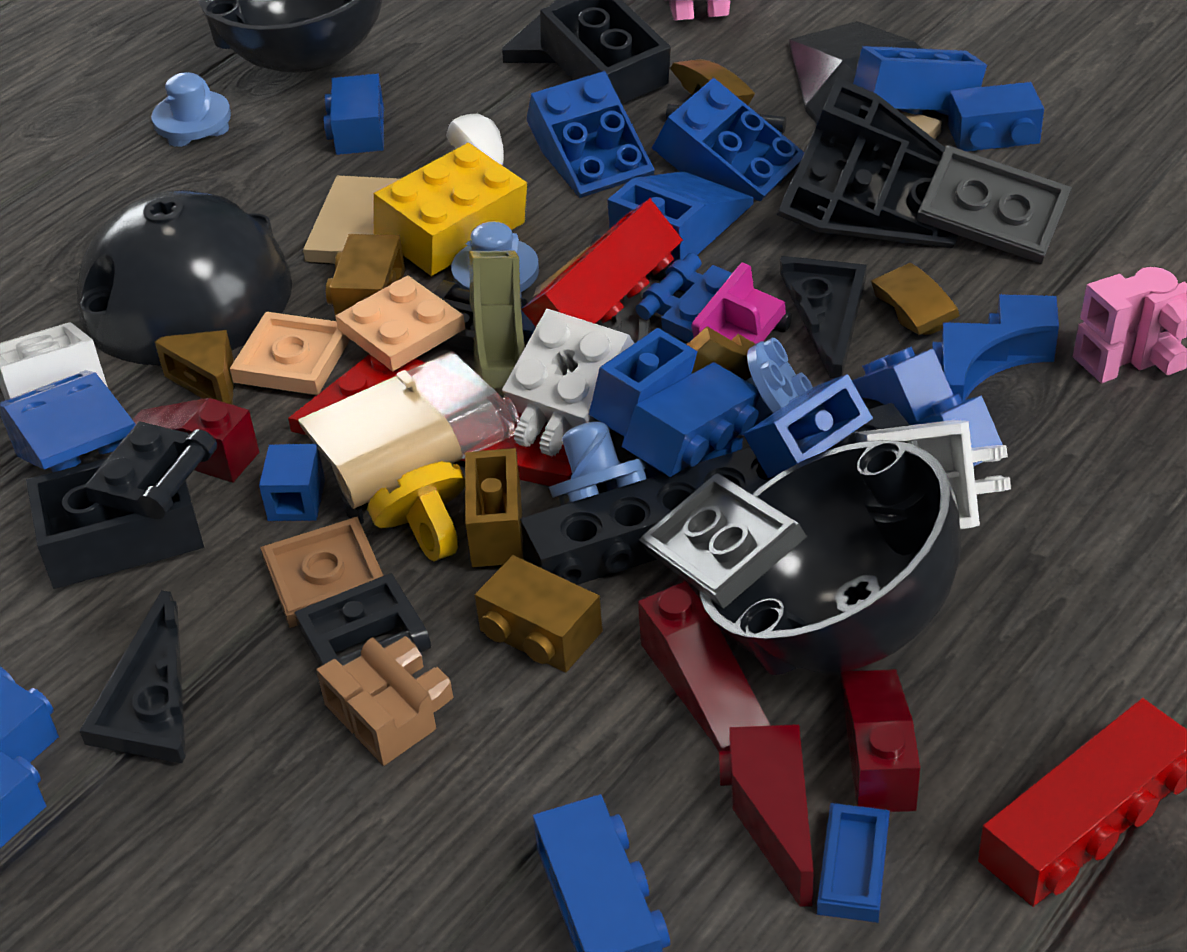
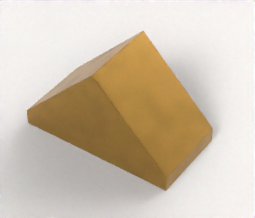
M227 330L165 336L155 341L166 378L202 399L211 398L233 404L234 383L230 367L234 363Z

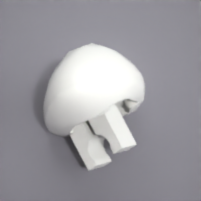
M468 114L460 116L450 123L446 137L452 146L457 149L469 142L503 165L504 152L500 132L491 119L480 114Z

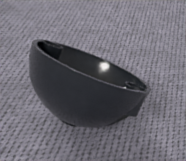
M199 0V4L209 24L216 47L232 49L243 59L259 67L279 72L299 73L332 65L358 47L372 30L379 16L382 0Z
M192 190L166 191L146 196L127 205L105 222L96 232L81 263L77 285V305L83 331L93 339L94 345L99 350L123 361L161 366L155 341L161 337L227 330L231 350L245 345L265 312L281 314L285 310L291 296L292 279L285 256L273 237L271 223L267 216L259 213L248 214L232 201L219 195Z
M876 440L853 443L824 451L803 460L775 476L752 495L798 522L807 537L725 608H722L700 591L704 609L732 641L753 654L764 670L771 675L785 674L796 668H804L817 673L835 674L858 669L880 661L912 641L940 611L950 593L960 561L961 534L957 500L949 478L940 462L928 451L899 441Z

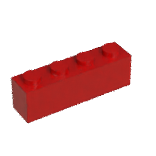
M649 198L623 216L521 310L535 327H537L546 309L594 324L599 320L605 323L624 308L620 300L625 295L630 299L650 283L645 277L650 271L655 275L674 260L670 252L683 239L651 198Z
M1144 698L1140 699L983 825L978 862L1032 907L1036 906L1051 892L1055 895L1063 893L1073 883L1079 869L1091 858L1097 861L1103 859L1114 848L1122 832L1132 824L1136 827L1145 824L1154 814L1160 800L1170 792L1177 795L1187 788V729Z

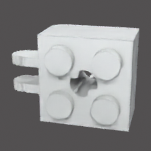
M546 309L502 389L516 410L522 413L520 422L517 423L515 428V443L524 447H530L541 432L545 422H548L545 432H543L540 438L539 449L544 454L553 457L562 449V437L567 431L584 423L600 422L589 415L599 368L634 344L630 335Z
M950 420L855 432L856 443L876 440L905 442L926 450L935 457L945 470L955 494L960 517V529L980 525L976 494L1011 489L1010 478L1003 477L1002 475L988 476L985 479L975 480L973 462L1000 461L1001 458L1007 457L1006 445L971 448L968 421Z

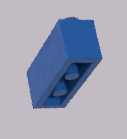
M862 46L853 84L878 94L895 109H901L907 113L922 114L923 110H935L938 113L949 115L950 90L981 87L987 64L967 51Z
M713 362L636 404L621 447L671 477L689 465L692 467L697 465L710 452L715 449L720 451L728 441L750 430L758 418L759 411L755 407L760 393L754 385Z
M601 794L533 815L537 850L576 952H662V948L670 946L668 929L661 911L658 909L650 912L645 901V897L649 896V887L644 870L639 861L630 863L625 853V850L629 849V840L622 818L619 814L610 816Z

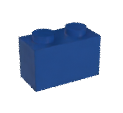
M379 74L332 78L331 94H325L327 115L324 116V127L327 140L334 139L336 155L384 150V103Z
M1031 82L950 90L948 127L958 149L975 151L1040 144L1044 107Z
M656 328L599 368L589 415L605 423L611 430L625 437L635 405L691 375L698 351L663 330Z
M846 374L813 387L743 435L767 477L770 478L777 476L803 460L828 450L869 422L873 417L849 375Z

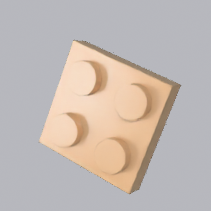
M408 275L335 315L340 332L392 371L465 330L464 315Z
M265 312L230 367L233 383L318 395L349 343L350 338L338 330L336 321Z

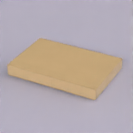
M336 176L304 246L305 262L335 264L337 252L343 251L348 234H374L373 193L399 179Z

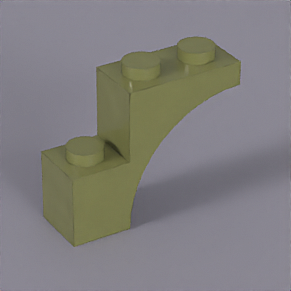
M515 250L469 251L470 307L474 316V369L482 388H489V392L492 394L505 395L502 389L525 349L521 315L519 256Z

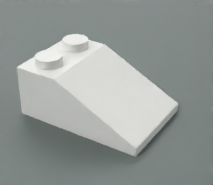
M71 322L0 343V389L5 400L85 370L96 372L107 386L93 339Z

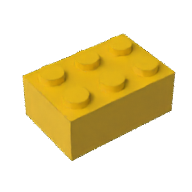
M468 142L373 193L374 234L400 235L403 256L433 276L452 265L454 257L467 246L465 243L471 240V233L478 225L495 221L504 223L513 230L523 224L525 221L527 182Z

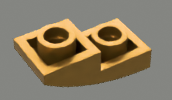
M699 59L674 62L670 67V70L680 80L683 88L689 91L691 95L699 91L712 78L719 81L746 105L750 104L755 95L751 88L738 76L711 61Z
M908 263L871 280L875 296L895 307L899 324L918 335L936 333L942 330L943 322H949L960 316L958 308L943 289L930 276L912 263Z
M707 326L687 344L698 351L692 374L715 362L744 380L751 377L747 353L749 348L754 346L755 343L742 335L737 334L730 340Z

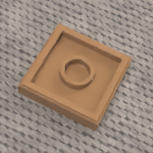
M358 517L260 547L289 628L298 626L295 611L383 576Z

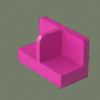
M742 262L692 322L693 337L695 338L708 326L730 340L737 334H740L757 344L767 338L786 314L785 302L754 289L751 266Z

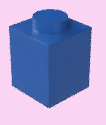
M318 444L269 445L259 484L268 521H317L325 483Z

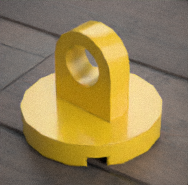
M440 461L422 466L402 475V478L397 480L400 485L399 488L389 493L386 487L384 489L382 487L370 499L367 510L374 525L379 528H389L409 523L422 551L432 561H437L456 553L458 548L456 530L444 505L454 499L465 488V476L459 465Z

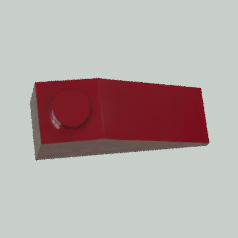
M205 398L142 409L132 419L135 424L141 421L189 434L196 429L208 432L216 440L217 449L208 461L200 462L194 471L232 483L235 482L260 453L250 411L215 399Z
M686 581L638 601L641 646L718 751H730L729 727L770 725L719 626L704 609L703 602Z
M897 670L841 672L840 679L856 805L859 807L890 810V812L916 811L920 762L913 719Z
M799 724L729 727L730 751H719L720 786H731L734 812L800 907H812L813 862Z

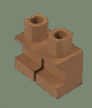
M406 636L385 648L372 637L364 644L361 656L342 666L336 659H333L316 669L325 705L351 733H355V737L383 766L435 731L434 712L453 699L451 681L438 667L432 668L416 679L412 676V674L424 666L417 646Z

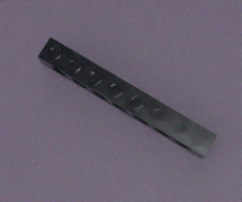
M888 403L869 409L873 419L828 450L856 443L855 432L910 425L894 404ZM747 447L699 462L693 467L688 466L671 477L664 473L520 518L524 554L529 563L576 585L622 572L626 569L657 560L646 551L639 539L715 474H720L751 494L774 477H767L751 447Z

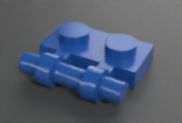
M689 253L683 260H675L666 270V277L660 283H653L643 293V300L636 306V312L645 320H648L655 312L663 315L661 317L662 330L690 342L694 339L692 322L732 273L712 265L701 275L696 272L702 264L700 258L694 253ZM678 289L686 292L680 299L672 296Z

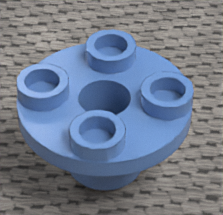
M185 72L176 74L168 79L165 85L167 98L160 102L153 110L152 122L155 131L162 137L167 138L170 145L176 147L185 146L191 140L204 138L209 135L220 136L229 130L228 121L231 117L228 100L221 94L210 91L203 78L197 74Z
M491 221L478 225L471 233V240L465 243L467 246L452 261L453 281L458 283L460 288L470 290L469 251L515 250L519 256L521 298L522 291L530 287L539 274V262L536 252L529 245L519 241L518 235L512 233L511 229L504 223Z
M771 338L766 342L761 341L749 348L747 361L751 377L745 381L757 387L760 393L755 407L759 411L758 418L754 424L756 426L812 389L813 386L803 373L796 375L788 363V356L784 347L776 338Z
M603 422L584 423L573 427L562 437L572 471L571 479L550 486L549 489L552 498L559 497L562 506L599 494L597 485L605 483L607 491L645 480L644 470L648 468V464L641 458L625 463L620 462L608 426Z

